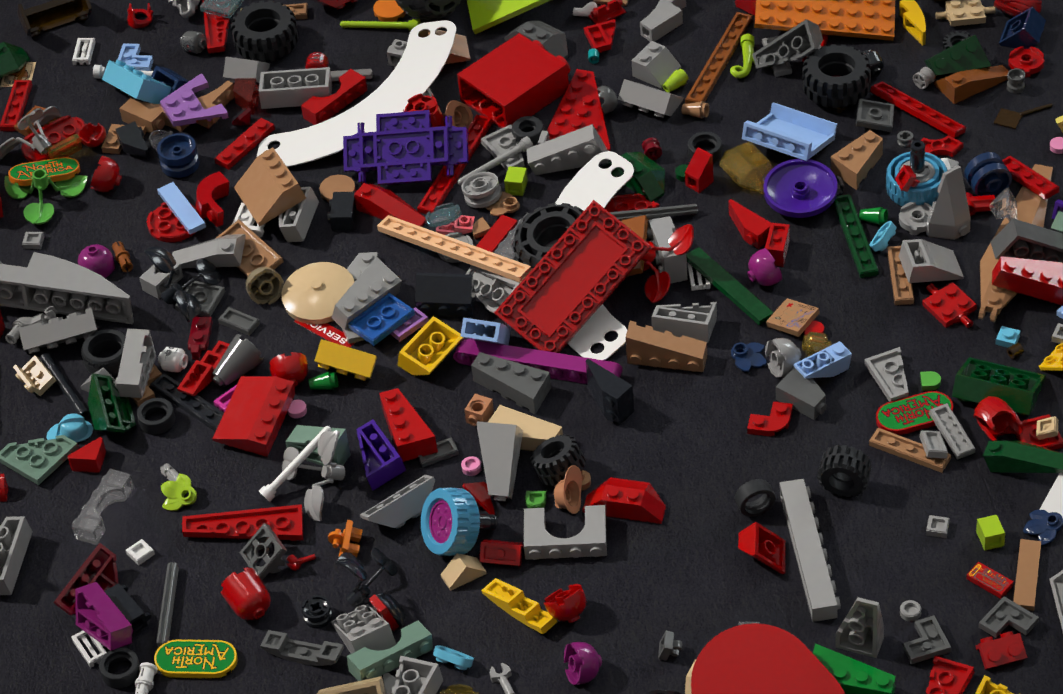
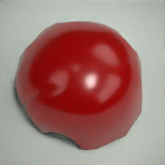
M88 123L78 132V137L85 146L90 148L97 147L106 139L107 131L100 123L97 124L98 126Z

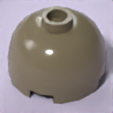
M259 267L253 270L247 277L246 291L257 304H265L267 302L272 304L282 295L284 281L274 269Z

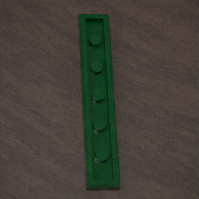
M851 195L836 196L833 205L860 278L879 275L877 264Z
M698 247L686 254L687 262L758 325L766 322L774 313L701 248Z

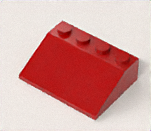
M241 376L212 440L268 457L295 396L294 382L276 376Z

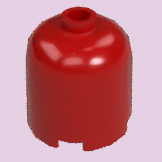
M246 567L244 572L239 574L233 572L221 584L223 590L220 593L239 618L253 620L261 618L270 606L271 598L257 572L253 568Z

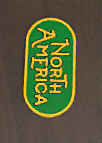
M171 640L162 644L157 649L154 661L158 670L166 677L220 678L236 667L238 657L234 646L226 641Z

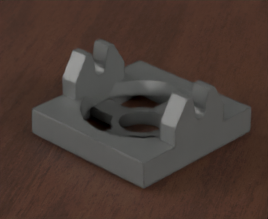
M264 523L239 553L248 566L253 568L260 579L263 580L269 572H280L278 566H285L282 556L287 550L272 528ZM274 543L275 551L270 557L268 555L269 547ZM265 548L264 554L259 556L258 551ZM259 559H263L266 563L261 567L256 565Z

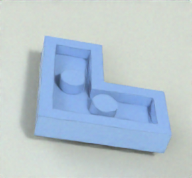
M123 43L118 60L140 71H150L153 64L152 56L139 55L141 50L140 44Z

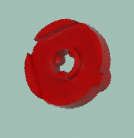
M1024 46L1017 47L1010 52L1008 66L1011 69H1021L1025 72V77H1030L1031 74H1035L1044 68V54L1035 47H1030V49H1024Z

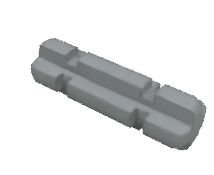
M168 463L161 466V473L169 481H176L179 473L172 469L173 467Z

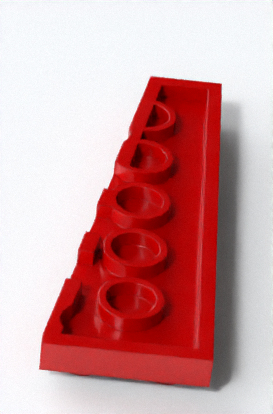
M202 0L208 54L223 52L226 49L232 0Z
M301 504L182 516L183 537L251 539L259 528L266 523L272 528L279 540H303V508Z

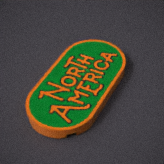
M69 157L22 163L9 170V181L13 184L18 183L20 186H31L32 173L36 169H44L47 172V177L50 176L53 182L68 180L80 172V165L76 159Z

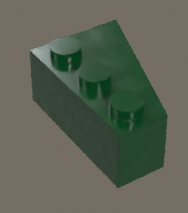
M976 35L970 36L925 60L927 67L934 72L935 76L991 67Z

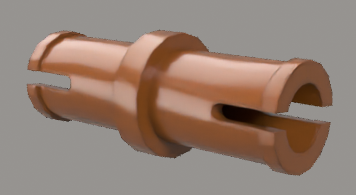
M118 241L120 246H118L117 242L113 243L112 249L115 253L116 261L120 263L123 272H127V270L130 272L133 269V264L130 261L129 252L125 250L122 242Z

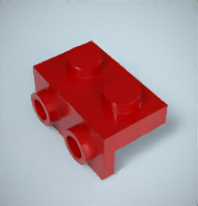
M1013 631L1000 634L1001 638L993 640L992 636L980 639L981 643L975 647L976 650L980 651L984 668L989 669L1026 659L1027 655L1020 633L1013 635Z

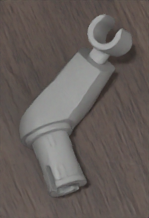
M54 306L46 308L45 314L42 313L35 317H21L14 321L12 330L5 336L7 342L10 344L17 342L20 338L18 328L39 322L46 324L48 320L56 318L57 311Z

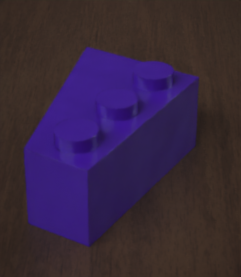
M373 419L356 429L366 478L372 491L406 471L400 455Z

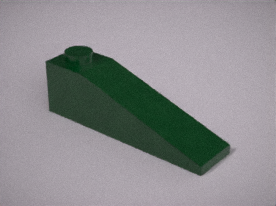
M989 441L983 454L990 472L1063 473V453L1022 441Z

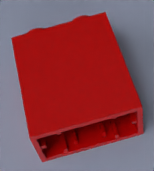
M518 33L457 74L460 100L481 115L493 118L494 124L504 128L510 124L513 125L521 117L534 115L565 94L569 86L568 74L570 73V66L564 57L560 55L554 56L546 51L538 40L531 41Z

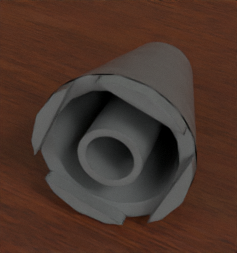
M236 334L212 373L214 376L213 381L220 387L222 385L228 386L264 361V357H259L261 352L246 338L244 340L240 339L242 336L240 334Z

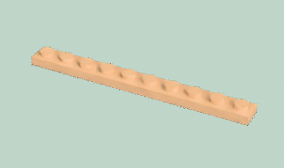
M389 215L377 225L379 232L520 283L532 270L529 265Z

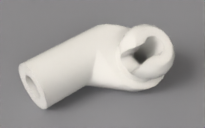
M589 2L583 8L574 7L573 16L588 17L593 8H597V4Z

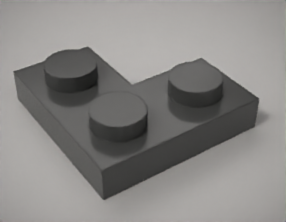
M1004 596L979 622V628L995 638L1008 625L1027 635L1039 622V617Z
M934 615L915 621L914 627L920 638L903 643V650L911 664L951 652V646Z

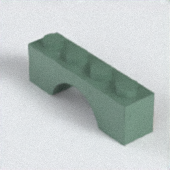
M418 620L401 629V639L395 646L386 650H371L364 647L348 655L349 672L357 681L380 677L400 666V656L415 659L433 650L432 634Z

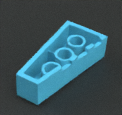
M117 59L116 62L108 61L102 80L132 97L153 104H160V101L169 95L172 88Z

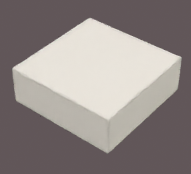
M142 539L126 549L127 555L138 565L155 555L154 550Z

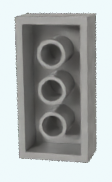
M330 67L261 72L259 97L261 109L301 106L313 96L327 97L332 95Z

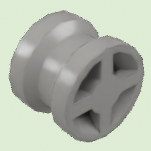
M923 67L920 72L913 75V81L918 88L925 89L935 81V74L930 68Z

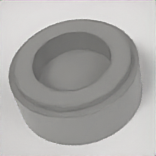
M913 600L903 602L900 606V616L906 621L918 620L921 616L920 604Z

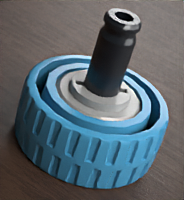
M916 140L911 143L910 152L903 153L890 162L886 172L887 193L892 201L900 206H904L909 202H916V205L927 203L932 206L933 202H937L939 196L937 190L942 175L948 171L946 165L939 157L925 152L924 142ZM903 165L910 166L916 174V179L920 180L917 187L911 186L908 192L901 191L895 180Z

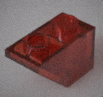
M236 78L233 88L235 102L244 110L250 108L251 115H254L255 107H258L259 96L256 78Z

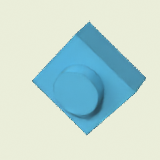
M1001 326L996 338V345L1008 348L1016 344L1020 337V330Z

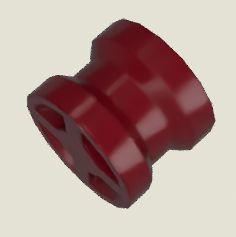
M651 137L643 141L642 149L644 155L648 158L656 160L662 155L658 139Z

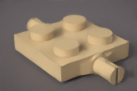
M981 0L945 1L946 11L936 12L935 16L936 20L946 18L950 22L951 27L986 23L985 14H995V7H984L981 4Z

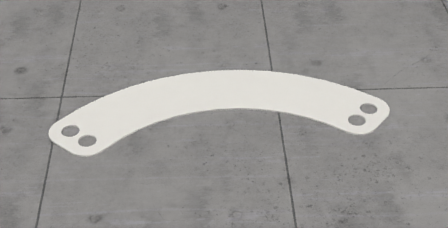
M444 20L422 23L415 26L409 34L407 46L396 68L367 98L349 110L322 123L266 137L259 144L257 156L269 150L268 145L270 143L278 141L280 146L275 149L277 154L287 167L295 166L342 151L343 136H351L358 133L357 123L359 122L360 124L361 122L365 123V132H376V114L403 112V109L405 110L408 104L407 100L420 93L423 95L438 77L453 46L456 34L455 24ZM439 28L447 29L444 35L438 36L435 34V31ZM422 30L430 31L427 37L422 38L418 36Z
M605 151L595 155L564 188L555 202L556 205L568 203L573 207L577 206L585 210L595 200L605 208L613 196L632 178L634 174L633 165L615 152ZM608 159L612 161V165L607 169L599 167V163L603 160ZM615 168L624 169V174L620 177H613L611 172ZM559 239L547 243L544 247H552ZM602 304L568 342V345L582 357L606 360L625 344L627 329ZM615 331L618 333L616 340L608 342L604 339L606 333ZM596 343H601L604 345V350L601 353L594 354L591 352V347Z

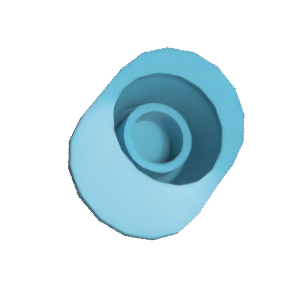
M73 413L68 414L58 424L50 428L47 432V440L56 439V436L64 435L75 442L84 441L92 435L93 427L83 416Z

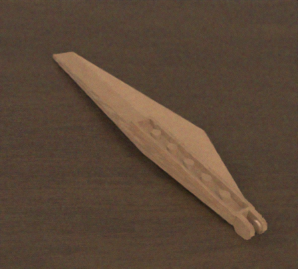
M1038 164L1033 166L1032 170L1051 181L1053 167ZM1022 186L995 236L1013 218L1044 228L1048 199L1045 200ZM990 243L980 260L981 308L978 317L983 319L986 312L991 313L990 320L995 322L1001 310L1018 292L992 285V271L999 259H995Z

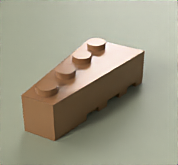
M629 322L625 337L628 364L698 372L704 371L707 359V342L683 335L676 337L672 332L666 330L662 333L653 330L652 326L646 325L641 327L636 325L637 322Z

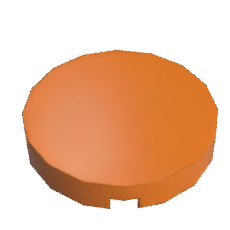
M378 0L373 6L375 17H378L383 22H395L398 18H403L406 15V12L398 6L395 0Z

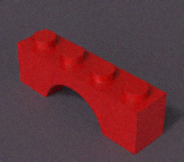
M352 69L348 70L339 77L340 89L336 93L327 97L313 96L301 105L303 118L313 125L328 120L367 91L366 78Z

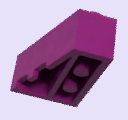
M97 582L75 589L76 625L109 650L132 643V625Z

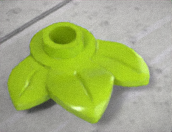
M179 474L176 481H166L161 485V491L167 497L162 506L166 510L177 511L183 505H191L196 501L197 492L191 487V479L185 474ZM189 492L188 497L184 498V495Z

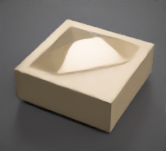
M1056 416L1037 420L1036 436L1039 440L1058 436V419Z

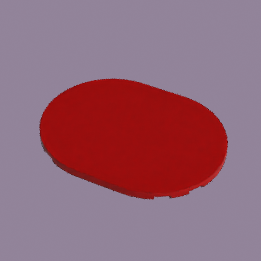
M743 624L719 633L706 644L698 655L691 676L692 694H845L836 678L804 643L786 630L767 624Z

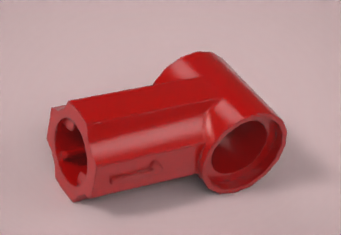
M966 192L970 217L976 212L996 211L995 195L973 196L971 193Z

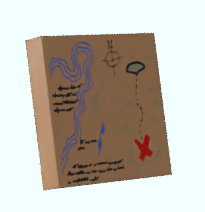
M787 298L766 321L767 327L799 337L819 315V308Z

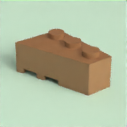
M869 130L831 156V171L835 176H840L844 182L857 190L860 182L867 177L868 171L875 166L883 155V138Z

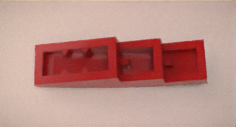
M219 340L212 351L207 350L201 361H195L177 390L191 396H195L213 380L214 376L212 373L230 344Z

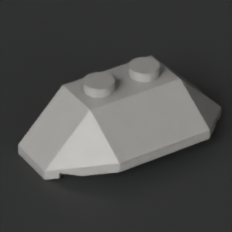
M423 475L418 480L360 514V517L392 528L403 526L408 519L421 515L425 500L433 490L434 477Z

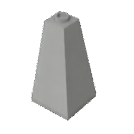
M477 421L488 494L494 497L495 501L505 502L506 498L512 499L523 430L513 424Z

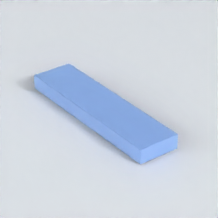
M174 182L157 189L160 197L189 234L206 228L203 219Z

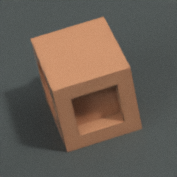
M474 394L464 410L466 423L477 426V421L488 422L494 413L492 399Z

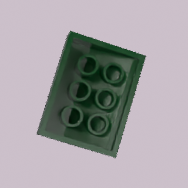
M969 357L955 376L952 397H956L959 401L976 402L977 405L988 396L999 397L1017 415H1030L1046 375Z

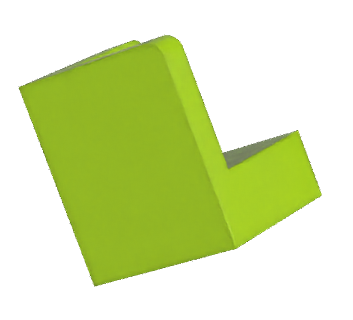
M510 166L504 180L505 192L511 195L523 196L528 182L527 169Z
M992 515L977 519L976 532L984 551L1004 546L1005 531L998 516Z

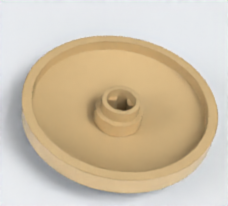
M330 262L308 264L296 270L286 280L282 288V302L286 312L299 322L306 324L328 323L334 321L332 315L336 303L355 281L351 273L338 264Z

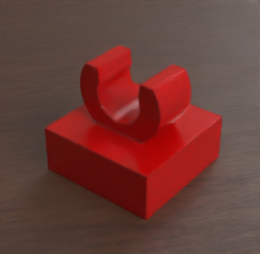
M903 165L895 177L901 191L908 192L911 186L917 187L920 180L916 179V174L908 165Z

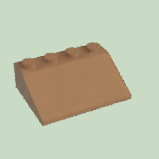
M273 147L257 156L234 186L235 191L259 227L307 199L298 182Z

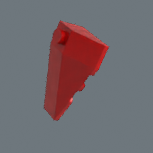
M363 183L354 194L356 210L382 220L389 215L423 227L427 222L426 217L386 188Z

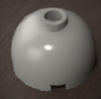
M776 338L767 342L765 355L766 357L769 356L770 363L767 364L771 373L775 377H785L794 368L793 365L800 361L801 351L791 340Z

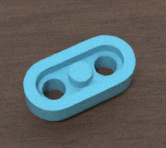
M888 221L881 226L872 239L870 247L875 252L886 249L888 241L896 234L895 230L897 227L892 221Z
M439 645L435 646L433 655L439 662H451L455 664L454 667L461 670L472 667L474 658L462 652Z

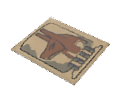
M26 62L20 71L3 77L0 87H13L15 80L32 81L36 62Z

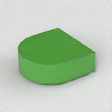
M933 371L920 372L922 391L936 390L940 387L941 376Z
M526 491V506L528 508H544L547 498L546 491Z

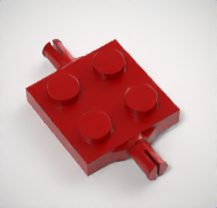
M952 282L940 290L932 283L926 287L932 295L924 299L922 304L944 327L947 328L957 322H962L967 328L973 325V321L967 316L977 309V304L956 284Z

